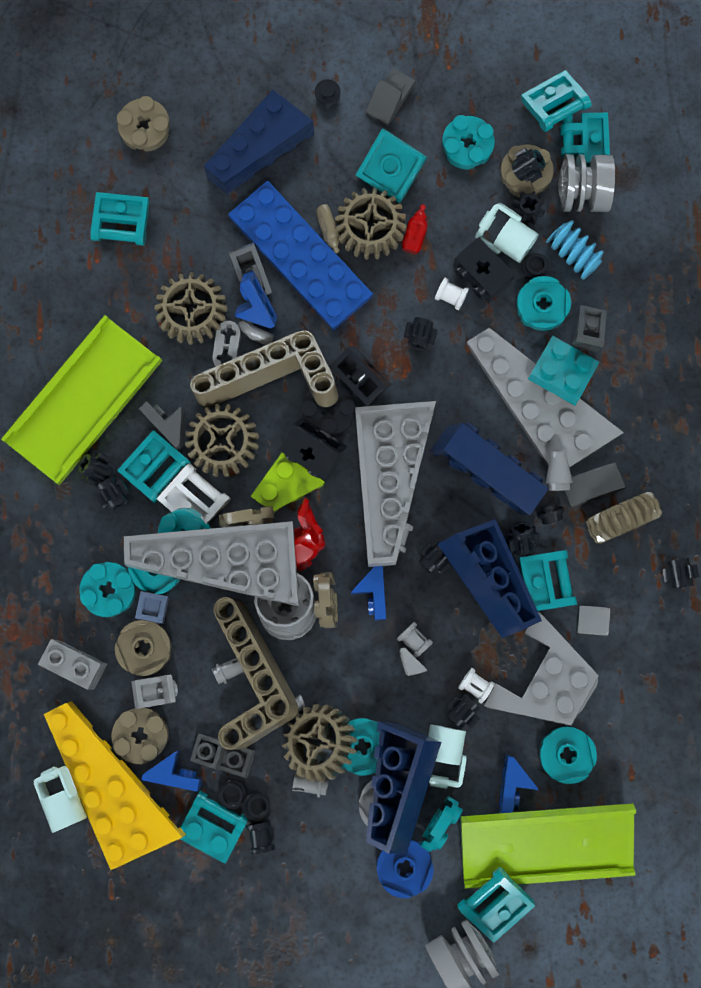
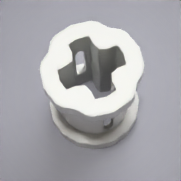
M444 278L437 291L435 300H444L454 305L455 309L459 311L469 289L466 287L462 289L450 283L449 279Z
M471 668L461 681L458 689L461 691L465 689L478 698V702L482 704L492 691L495 683L492 681L487 682L475 673V669Z

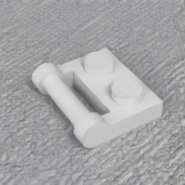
M189 463L158 496L157 500L171 512L178 508L194 509L202 515L201 518L205 524H209L229 503L231 498L225 493L221 494L196 472V468ZM187 480H190L214 501L210 508L183 486Z

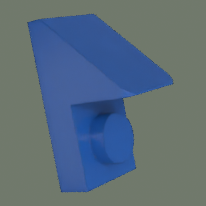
M252 270L243 275L240 283L241 294L246 301H249L239 305L234 315L235 317L272 328L276 325L278 316Z
M374 566L353 589L351 595L373 593V598H368L369 615H374V620L380 621L386 620L383 566Z
M180 750L174 752L142 775L143 781L192 791L201 789L203 778L197 777V772L189 769H180V773L176 772Z
M505 755L498 812L513 813V809H518L520 793L515 792L516 787L538 790V788L516 759L511 755Z

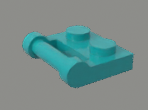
M566 70L521 94L522 103L536 118L544 132L549 131L553 128L554 124L579 110L584 111L592 106L587 93ZM575 98L574 102L550 115L546 113L567 100Z
M96 192L91 225V240L127 241L145 246L150 206L149 198ZM102 222L137 225L136 232L102 228Z
M153 430L117 471L151 501L156 503L158 495L180 470L191 462ZM169 456L175 459L151 488L145 484Z
M567 550L518 558L521 576L537 611L577 605L576 596L573 597L566 562V559H569ZM551 561L556 563L562 595L561 599H555L549 562Z
M200 790L181 826L186 835L180 839L226 864L248 819L245 818L243 813L240 816L207 798L208 794ZM201 807L235 825L233 832L199 815Z
M498 867L493 872V877L470 898L463 899L457 904L460 912L493 943L536 906L534 900L501 867ZM502 886L505 890L478 913L475 908Z

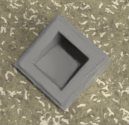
M579 606L577 633L608 636L610 608Z
M406 648L399 650L405 675L410 676L427 671Z

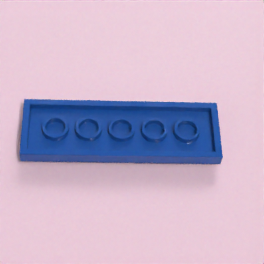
M266 181L228 214L234 224L254 243L257 249L333 331L373 297V293L269 181Z

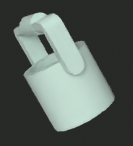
M497 203L491 211L486 212L479 223L480 229L476 233V238L480 237L493 252L500 254L502 251L518 263H521L536 242L539 234L520 222L522 217L504 204ZM500 209L511 218L502 228L493 244L482 237V235L489 229L496 218L497 211Z
M430 724L428 737L442 742L436 762L459 765L457 781L449 780L448 777L431 775L430 786L447 789L448 786L460 787L462 785L466 765V756L462 755L466 731Z
M66 766L47 769L41 773L40 777L34 780L35 789L52 833L87 818L69 769ZM60 777L64 790L50 796L45 782Z

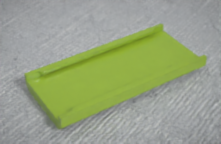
M104 315L1 440L60 486L160 365L162 359Z
M632 803L461 816L462 869L465 889L482 887L493 877V872L498 867L504 869L517 885L635 876V806Z

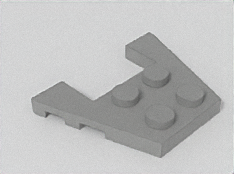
M539 613L542 621L528 627L525 634L550 649L525 694L520 698L496 684L484 706L493 710L572 726L599 675L546 618Z

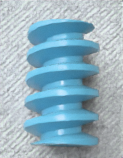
M571 220L555 230L546 242L553 241L551 246L553 250L561 248L559 252L561 258L569 255L566 263L568 265L576 263L573 269L576 273L584 270L581 275V279L584 280L602 263L600 259L604 252L601 250L594 253L593 251L597 244L593 243L587 246L586 242L589 236L586 235L579 238L578 236L582 229L579 227L572 231L571 227L574 221Z

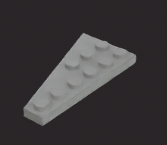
M488 328L467 341V347L547 467H549L550 452H567L570 468L624 433L583 400L579 399L574 406L528 380L536 364L492 329Z
M436 401L355 407L368 567L396 565Z
M293 521L124 536V564L127 567L299 607Z

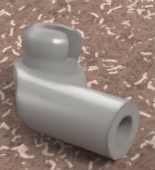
M244 319L239 321L238 326L240 330L250 339L263 345H268L272 342L274 334L254 326L255 323Z

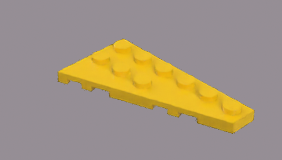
M72 701L44 714L64 763L69 769L79 798L110 870L186 835L180 827L177 828L168 818L169 814L163 807L160 808L150 797L149 790L124 761H119L111 751L112 747L106 740L102 741L95 733L93 725Z

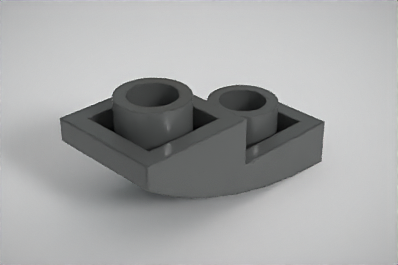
M612 463L572 477L573 483H570V490H565L571 507L576 508L594 499H603L626 489V485L617 464Z
M198 734L190 761L248 778L256 750L247 747L235 750L225 749L220 745L217 738Z

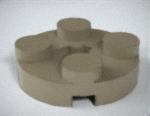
M143 96L140 99L129 102L117 115L120 136L124 143L134 150L137 148L144 149V151H153L161 147L169 136L170 119L168 113L160 103L154 101L151 97ZM142 120L150 121L148 123L149 128L146 130L143 127L138 129L139 122Z
M528 144L512 147L504 157L500 168V178L503 185L505 184L510 189L509 192L519 198L522 191L525 194H532L535 191L536 196H538L540 192L546 190L550 185L554 173L549 152ZM524 148L527 150L532 149V151L538 150L546 163L545 168H543L544 170L541 172L543 177L533 183L530 180L528 182L525 180L520 181L512 170V164L517 159L515 154Z
M263 507L261 510H241L218 515L219 525L221 528L274 523L273 507Z
M323 572L313 576L314 589L318 591L319 601H314L315 616L319 618L320 627L336 628V622H338L337 593H334V589L330 588V585H335V579L332 572Z
M138 620L128 624L120 632L115 644V655L118 663L123 669L135 675L148 676L155 674L163 669L171 659L172 643L170 636L156 622ZM141 640L146 644L150 643L151 646L148 649L149 654L146 656L143 653H137L136 648L140 647L139 642Z
M147 707L133 708L123 712L116 720L112 729V743L115 753L121 756L123 760L133 764H145L156 759L165 750L169 740V729L164 719L157 711ZM139 727L144 728L143 732L148 734L147 740H142L141 744L137 743L136 738L133 737V733L137 732Z

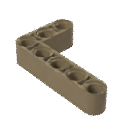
M303 330L194 376L190 383L191 390L199 405L202 407H213L216 404H220L300 369L318 405L321 407L332 406L336 403L339 396L333 375L314 336L310 332Z
M222 597L214 605V615L260 703L224 725L218 733V740L225 749H244L292 720L298 712V704L246 605L238 599ZM232 604L234 612L228 617L227 609ZM245 628L247 636L241 641L239 633ZM255 652H258L260 659L258 664L254 665L252 656ZM268 676L273 681V685L269 690L265 687V680ZM283 700L286 710L283 715H280L278 704ZM258 715L262 718V726L259 730L255 727V718ZM234 730H237L239 734L236 744L232 741Z

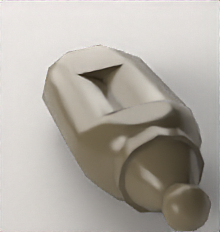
M323 204L316 209L318 222L324 241L337 254L340 251L338 248L340 234L336 231V224L328 204Z

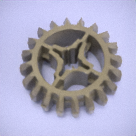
M374 187L372 194H367V190L363 188L361 196L354 191L352 193V200L345 197L343 200L345 206L338 207L340 215L335 217V223L338 224L336 231L341 234L339 242L346 243L345 250L350 251L355 248L354 256L358 257L363 252L364 259L366 260L369 259L370 253H374L375 259H379L381 251L384 255L388 256L390 252L389 247L396 250L398 248L397 241H402L404 237L401 232L406 231V224L403 223L406 220V215L400 213L402 211L401 204L395 205V196L387 199L386 190L381 195H378L377 189ZM368 207L364 213H356L358 210ZM378 208L384 211L390 217L391 220H387V217L380 216L377 213L376 209ZM371 215H373L374 226L371 227V231L368 233V221H370ZM350 227L355 228L356 231L362 232L365 236V240L357 237L351 231ZM389 232L383 238L373 241L376 235Z
M193 272L189 273L188 279H185L183 274H179L178 278L180 281L178 282L170 278L171 287L168 288L164 285L161 287L165 295H157L156 299L160 304L154 307L156 312H159L156 319L158 322H162L160 326L162 331H168L167 335L171 339L177 335L179 343H182L187 337L189 345L194 343V338H198V341L203 343L204 339L202 336L207 334L208 338L212 339L214 336L211 330H220L221 327L217 322L222 323L226 321L222 313L228 311L227 306L223 304L226 301L225 295H220L222 292L221 287L214 286V280L211 278L205 282L203 274H200L195 279ZM196 291L209 296L212 303L198 300ZM186 292L181 300L174 301L179 295ZM193 301L196 309L193 308L194 311L189 315L186 308H189L188 306L192 305ZM171 314L185 317L187 327L175 323L171 319ZM208 316L203 323L197 325L199 318Z
M216 404V412L212 413L210 408L206 407L205 412L207 415L205 417L200 413L196 414L197 419L200 421L198 424L192 421L189 423L190 427L195 431L186 432V436L193 440L186 442L185 446L193 449L188 453L191 459L198 457L194 462L196 467L204 464L202 470L204 473L207 474L213 467L214 477H218L220 469H223L225 477H229L230 468H233L235 474H239L240 471L237 465L241 463L244 468L249 466L244 460L246 457L254 460L255 455L249 449H258V444L251 441L258 439L259 435L258 433L251 432L256 428L254 422L248 423L250 420L248 414L240 417L242 412L240 408H236L231 413V405L227 404L225 410L222 411L220 405ZM218 421H230L234 423L232 426L229 424L227 427L222 429L217 428L213 425V423ZM242 429L244 442L241 450L238 452L233 445V441L237 436V432ZM207 430L211 435V441L207 445V449L202 452L201 438L204 431ZM214 432L218 436H223V438L226 435L227 443L231 449L226 445L222 446L221 443L220 446H217L219 442ZM221 452H225L233 457L225 461L210 459L212 455L216 456Z
M646 492L590 517L586 524L589 528L588 532L593 537L595 543L601 544L659 518L662 511L654 494Z
M315 704L312 709L309 707L303 708V715L300 713L296 714L295 723H287L291 731L290 733H283L284 737L288 738V742L284 743L282 747L289 751L283 757L291 761L288 766L290 769L297 770L296 774L302 778L306 776L308 781L314 782L317 779L318 782H325L326 778L336 779V772L341 774L345 772L344 763L352 764L348 755L349 753H356V750L351 748V744L358 740L356 737L350 736V734L356 729L354 726L348 725L349 717L342 716L341 710L333 709L330 705L322 707L319 704ZM331 725L335 730L336 742L332 738L333 729H331ZM322 740V742L328 743V745L321 744L318 746V744L312 743V741L318 742ZM303 745H305L307 749L306 756L304 754ZM333 752L330 758L325 761L327 755Z

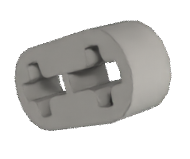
M233 321L222 322L220 330L216 331L212 356L215 367L222 364L218 359L224 357L225 350H228L230 359L239 357L242 336L239 326ZM228 328H232L233 333L236 335L231 336L229 344H226V337L222 333L227 332Z

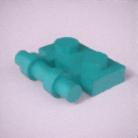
M608 112L582 113L580 123H573V115L562 120L563 124L560 126V135L563 136L561 158H564L565 154H572L574 158L578 157L579 154H583L586 165L589 167L593 155H610ZM574 135H581V145H574Z

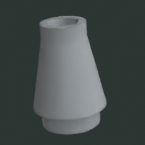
M550 452L545 483L548 484V491L570 490V483H573L567 460V452Z

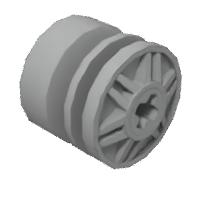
M565 154L558 182L562 211L570 212L574 200L575 211L581 212L584 202L587 200L591 212H609L613 202L615 187L613 155H593L590 165L587 167L583 154L578 155L576 164L574 155Z
M298 573L299 607L260 597H255L254 604L263 627L271 636L280 640H294L303 637L311 630L316 621L314 611L315 599L311 586ZM288 606L292 611L287 613L283 608Z
M468 919L461 922L467 934L465 937L462 938L456 927L451 929L455 943L452 945L442 935L425 945L447 988H473L469 979L472 975H475L478 981L485 985L487 981L481 971L485 967L493 979L499 976L494 955L480 931L474 928Z

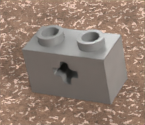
M56 639L50 640L38 665L87 690L95 689L107 666L106 663Z

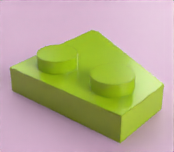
M281 453L255 489L251 498L264 507H273L275 513L289 503L295 502L315 489L323 487L325 482L320 478L312 476L300 464L289 461L285 454Z

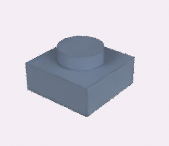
M141 591L135 618L164 624L169 597Z

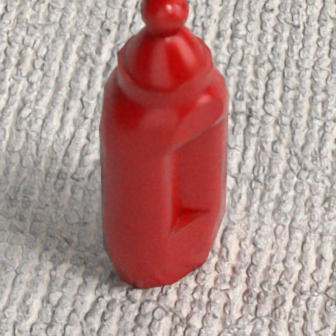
M424 204L420 205V209L414 213V216L407 223L402 241V250L418 254L422 248L428 227L427 216L424 211L426 206Z

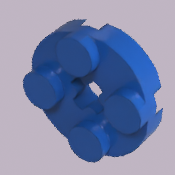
M411 839L407 853L389 854L381 850L377 859L376 868L379 881L384 889L395 897L410 898L420 892L422 893L431 883L434 872L431 855L428 851L421 848L416 840ZM408 860L410 861L409 866L413 868V871L411 873L406 872L405 876L400 875V869L397 867L398 863Z

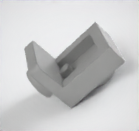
M171 674L131 681L135 709L176 702L175 697L178 694L176 681L172 679Z

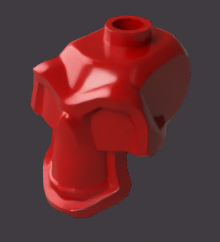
M307 498L303 499L298 508V520L301 526L294 529L296 568L298 572L308 568L312 564L311 560L325 547L323 529L317 523L311 506L308 504L310 500Z

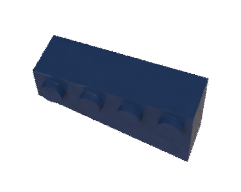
M273 89L204 165L207 179L224 193L229 194L255 176L254 173L274 163V160L286 151L287 153L290 152L305 138L307 140L314 135L313 120Z
M470 423L448 425L429 452L436 457L439 454L446 456L449 459V466L463 473L469 472L471 474V481L484 489L491 487L493 489L491 494L520 515H531L549 489L542 484L543 479L534 472L530 471L528 473L522 469V463L511 455L507 457L499 451L501 447L490 439L484 440L478 435L479 430Z
M496 519L457 533L438 543L442 552L502 638L542 621Z
M378 721L377 732H380L379 745L375 746L374 758H377L376 776H372L371 787L374 788L373 803H370L366 843L389 854L407 853L442 742L397 723Z

